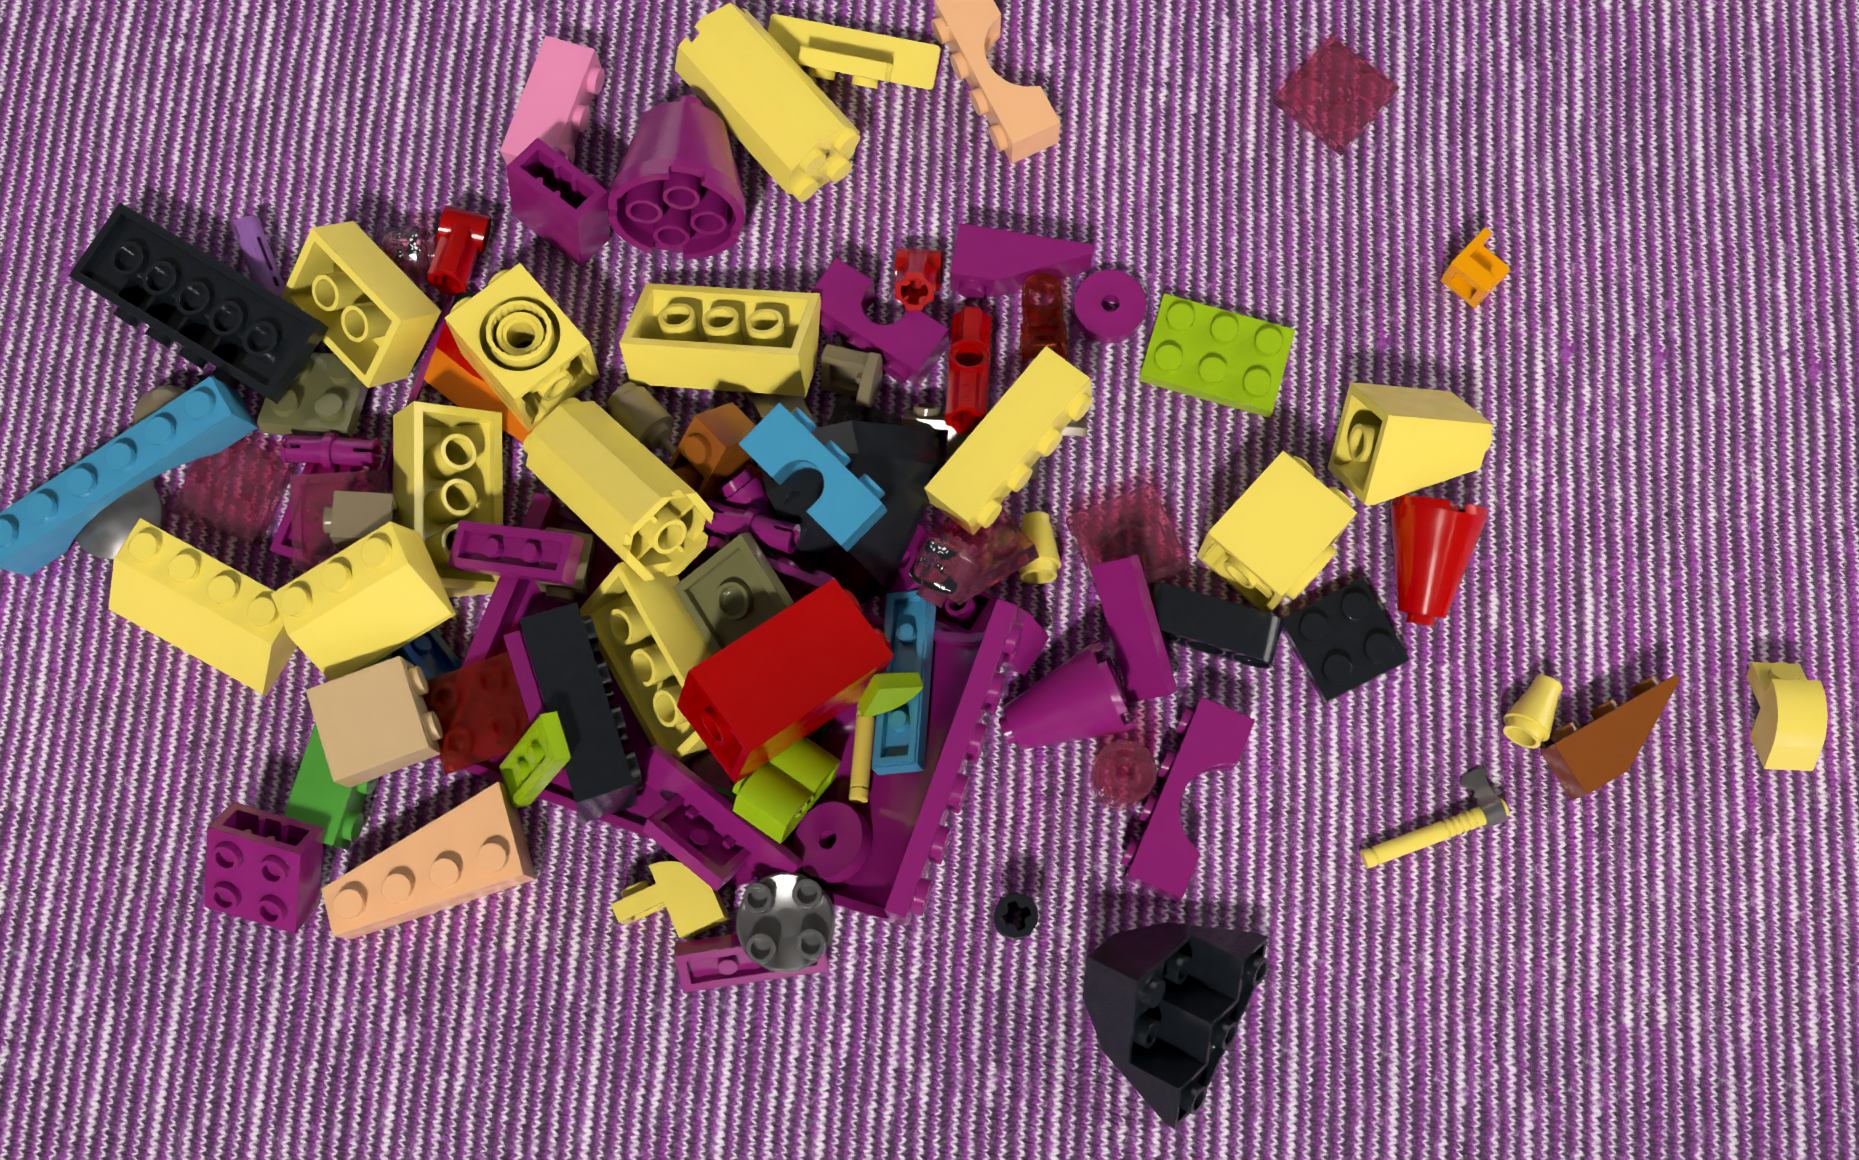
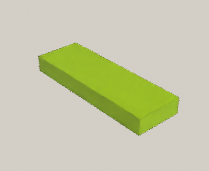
M557 711L540 714L499 766L513 809L529 806L571 759Z

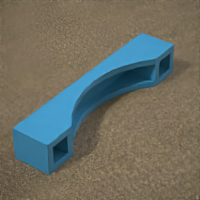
M212 376L206 378L0 512V568L29 577L66 553L74 538L84 526L123 494L172 468L220 453L257 429L258 426L239 392Z

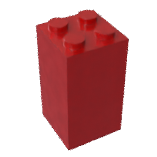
M833 578L690 669L686 676L677 707L734 784H736L859 701L873 675L884 673L894 654L891 652V646L885 634L880 629L873 628L862 615L861 607L856 597L849 590H843Z

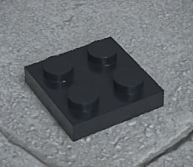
M1364 578L1281 618L1284 621L1282 631L1323 705L1398 668L1410 660Z

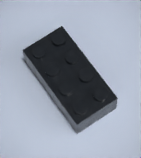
M577 602L519 619L547 712L557 711L571 759L564 767L582 823L637 806L636 791L644 788L641 780L642 775L634 750L627 752L623 750V746L629 744L626 733L627 728L620 705L609 706V701L615 700L612 689L613 684L605 659L595 661L596 657L601 656L591 615L581 617Z

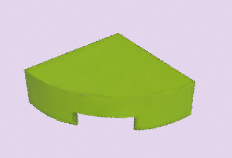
M919 672L874 674L858 701L862 717L891 711L914 698L924 687Z

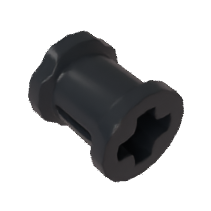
M1015 893L1009 894L999 901L995 908L993 919L995 928L1000 935L1017 941L1026 938L1032 933L1037 925L1039 915L1036 905L1029 897ZM1015 904L1018 911L1026 909L1029 913V916L1023 921L1024 929L1017 930L1014 924L1005 925L1002 919L1008 915L1009 905Z

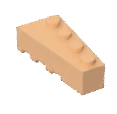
M498 781L331 882L321 890L332 935L334 937L354 939L536 880V875L518 809H513V806L511 807L506 787Z

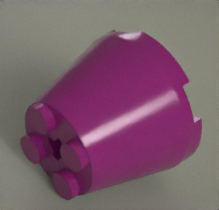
M681 96L676 102L657 105L641 114L638 127L609 190L608 219L612 228L623 240L647 253H650L653 247L667 251L683 252L684 259H698L716 255L730 248L739 240V232L744 225L746 217V202L728 128L716 113L703 107L702 101L697 97Z

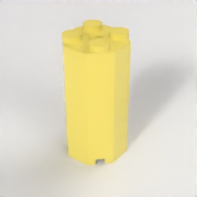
M728 3L703 16L694 26L699 32L698 36L692 43L685 37L678 46L675 71L702 101L724 121L731 133L786 193L792 194L799 202L809 199L819 187L830 182V180L838 182L843 179L852 168V163L849 159L853 156L855 148L860 141V131L748 10L744 8L740 10L735 4Z
M574 397L564 400L525 438L523 448L528 454L526 466L644 581L656 579L652 573L663 572L667 577L679 575L706 548L708 535L703 531L706 520L710 524L712 523L714 512L697 492L594 401L581 402Z

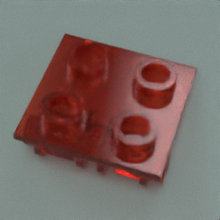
M508 651L427 680L429 692L424 694L423 697L428 712L432 710L435 712L442 728L443 738L437 741L441 750L440 758L445 774H450L511 752L531 727Z

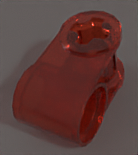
M1040 272L1033 274L1026 279L1021 294V364H1028L1030 359H1035L1045 346L1067 361L1066 321H1064L1061 283L1049 273ZM1036 293H1045L1052 298L1053 302L1047 306H1037L1032 303L1030 297Z

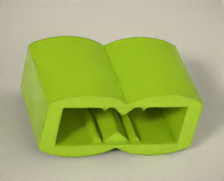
M805 736L734 785L732 792L737 796L732 811L781 844L796 828L807 811L828 789L836 777L841 760Z

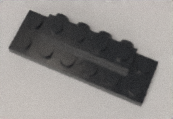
M122 203L117 205L68 275L116 305L117 307L112 314L136 329L141 322L150 326L145 334L170 349L173 343L176 342L182 346L178 354L194 365L203 369L208 362L216 367L211 375L236 390L240 383H243L276 404L279 403L329 329L320 320Z

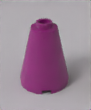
M1101 640L1090 643L1004 705L1005 716L999 718V723L1009 744L1017 742L1018 746L1024 750L1125 733L1138 728L1135 717L1129 720L1125 718L1124 713L1128 712L1127 707H1130L1131 704L1111 657L1101 660L1097 652L1105 648Z

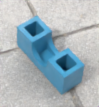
M779 402L743 438L739 445L779 485L792 473L803 468H811L821 472L824 479L823 492L820 498L806 512L848 552L888 511L880 501L885 492L865 473L857 479L845 467L851 459L832 440L825 446L811 434L817 426L798 407L790 413Z

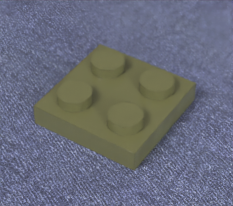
M313 352L278 404L265 397L257 424L262 433L284 435L286 433L323 437L328 432L337 433L340 435V438H352L369 388L358 379L336 354Z
M751 533L738 535L673 587L714 654L794 604L791 596Z

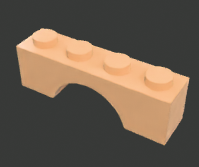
M935 0V18L931 20L935 37L941 45L945 43L948 45L952 53L950 61L953 70L959 80L965 78L971 88L969 96L976 113L979 116L985 114L991 126L988 128L989 135L998 152L1004 150L1011 164L1057 144L1059 142L1061 122L1041 86L1012 84L998 76L987 61L986 55L991 46L1000 38L1001 13L994 0Z

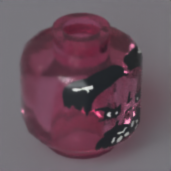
M423 225L391 227L384 230L377 246L414 284L428 283V271L438 245L437 235H431L429 230Z
M943 532L940 538L930 537L926 539L909 570V578L919 586L916 596L942 608L945 600L952 603L962 602L966 598L980 570V563L973 556L976 549L958 538Z

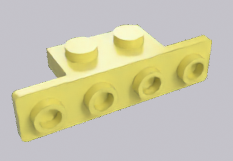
M778 14L770 16L768 33L797 64L810 67L809 76L835 80L836 72L853 75L851 84L875 89L878 87L879 80L932 90L935 86L941 48L938 45Z

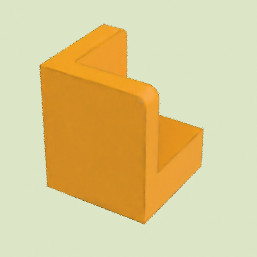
M1486 227L1451 262L1440 280L1474 309L1510 271L1509 266L1484 247L1492 234Z

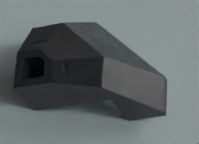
M850 420L819 427L811 433L824 446L832 440L851 459L845 467L857 479L865 473L885 492L880 501L888 511L848 552L806 512L820 498L823 492L824 479L821 472L811 468H803L792 473L779 485L761 467L766 494L779 519L800 525L799 543L797 546H793H795L797 551L814 570L825 572L837 579L841 588L849 590L856 597L860 605L889 589L916 532L917 526L930 502L924 488L944 466L936 433L931 428Z
M1165 922L1114 933L1087 956L1082 997L1101 1048L1166 1125L1175 1129L1189 1114L1195 1115L1202 1107L1206 1098L1207 1088L1225 1051L1231 1046L1236 1037L1238 1024L1256 987L1266 975L1269 964L1268 959L1265 958L1267 936L1256 932Z

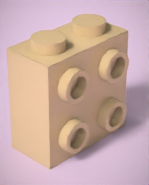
M397 656L306 690L333 782L351 788L441 754L437 740L443 738V732L433 710L428 712L423 695L428 693L429 689L424 673L419 666L414 667L413 664L401 656Z

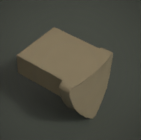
M827 344L821 355V390L856 397V405L871 408L882 383L883 364L881 354L874 352L865 353Z

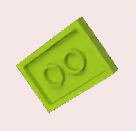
M1164 293L1138 381L1270 418L1275 406L1295 329Z

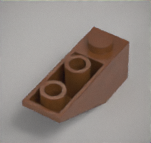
M733 402L697 414L693 417L667 467L697 492L705 503L709 500L714 501L720 495L718 489L738 474L748 462L750 455L739 443L756 425Z
M1677 674L1661 682L1656 675H1653L1630 688L1634 695L1632 699L1620 705L1614 697L1590 711L1594 719L1590 723L1579 728L1574 720L1550 734L1554 743L1540 752L1571 801L1591 793L1629 770L1680 682Z

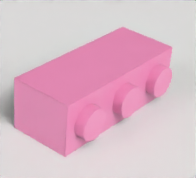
M545 35L500 149V153L507 165L536 138H539L551 148L557 147L561 149L573 164L575 159V142L579 132L583 133L588 126L590 119L589 106L594 94L601 92L605 80V71L601 67L595 49Z

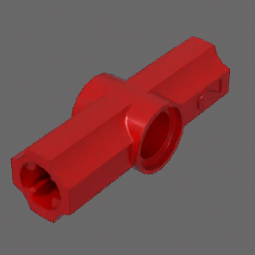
M964 307L962 311L953 314L951 344L948 352L945 425L955 429L958 434H971L987 415L992 317L985 314L980 307Z

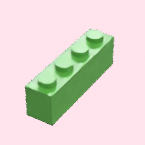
M382 658V659H380L379 661L375 662V663L372 664V665L381 663V662L386 661V660H389V659ZM315 723L283 816L324 828L323 844L349 850L351 841H355L361 833L364 823V815L361 811L366 796L372 794L377 785L378 778L351 788L333 782Z

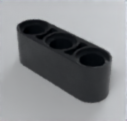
M1153 583L1151 585L1149 593L1163 641L1257 668L1272 667L1284 624L1281 618L1267 612L1165 583Z

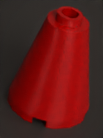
M1402 495L1391 499L1390 505L1397 610L1407 613L1406 622L1435 626L1436 618L1446 619L1486 523L1488 509L1466 503L1465 509H1459V505L1451 503V500Z

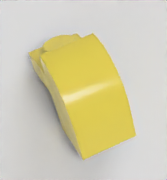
M1751 662L1746 677L1758 701L1760 710L1750 738L1763 768L1813 771L1823 748L1827 731V701L1822 682L1807 680L1800 664Z
M662 861L649 865L656 884L649 886L646 880L629 886L620 892L623 899L611 904L618 922L629 925L666 907L678 937L684 940H688L730 920L719 892H716L684 864L676 861Z

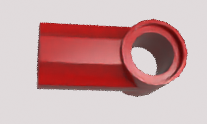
M449 205L444 207L437 233L438 245L428 271V283L437 288L438 292L452 296L460 292H466L478 254L483 255L486 249L492 221L490 216Z
M897 248L894 285L895 299L900 300L906 310L922 311L924 305L934 300L935 291H940L942 250Z

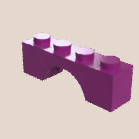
M1203 697L1200 698L1194 709L1189 706L1185 707L1175 731L1183 735L1177 752L1170 749L1167 750L1157 776L1165 779L1158 796L1149 793L1139 820L1146 822L1140 840L1131 837L1120 864L1128 867L1124 876L1125 880L1175 902L1183 898L1201 853L1189 841L1181 825L1179 810L1182 794L1187 784L1197 776L1210 771H1231L1238 764L1255 719Z

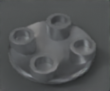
M147 480L123 494L100 511L84 526L75 537V540L89 554L101 559L114 560V557L138 520L141 518L159 528L167 517L166 507L161 503L160 496L155 487Z
M780 872L766 876L749 886L743 894L736 919L738 939L750 960L767 970L779 973L803 970L818 961L832 941L835 931L833 904L825 890L817 882L805 875Z

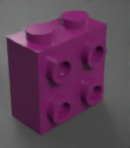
M536 138L506 166L513 216L579 267H582L610 239L608 191L605 185L595 175L591 173L586 175L574 166L570 158L557 147L551 148L539 138Z
M232 802L207 827L204 907L296 934L319 906L324 828Z

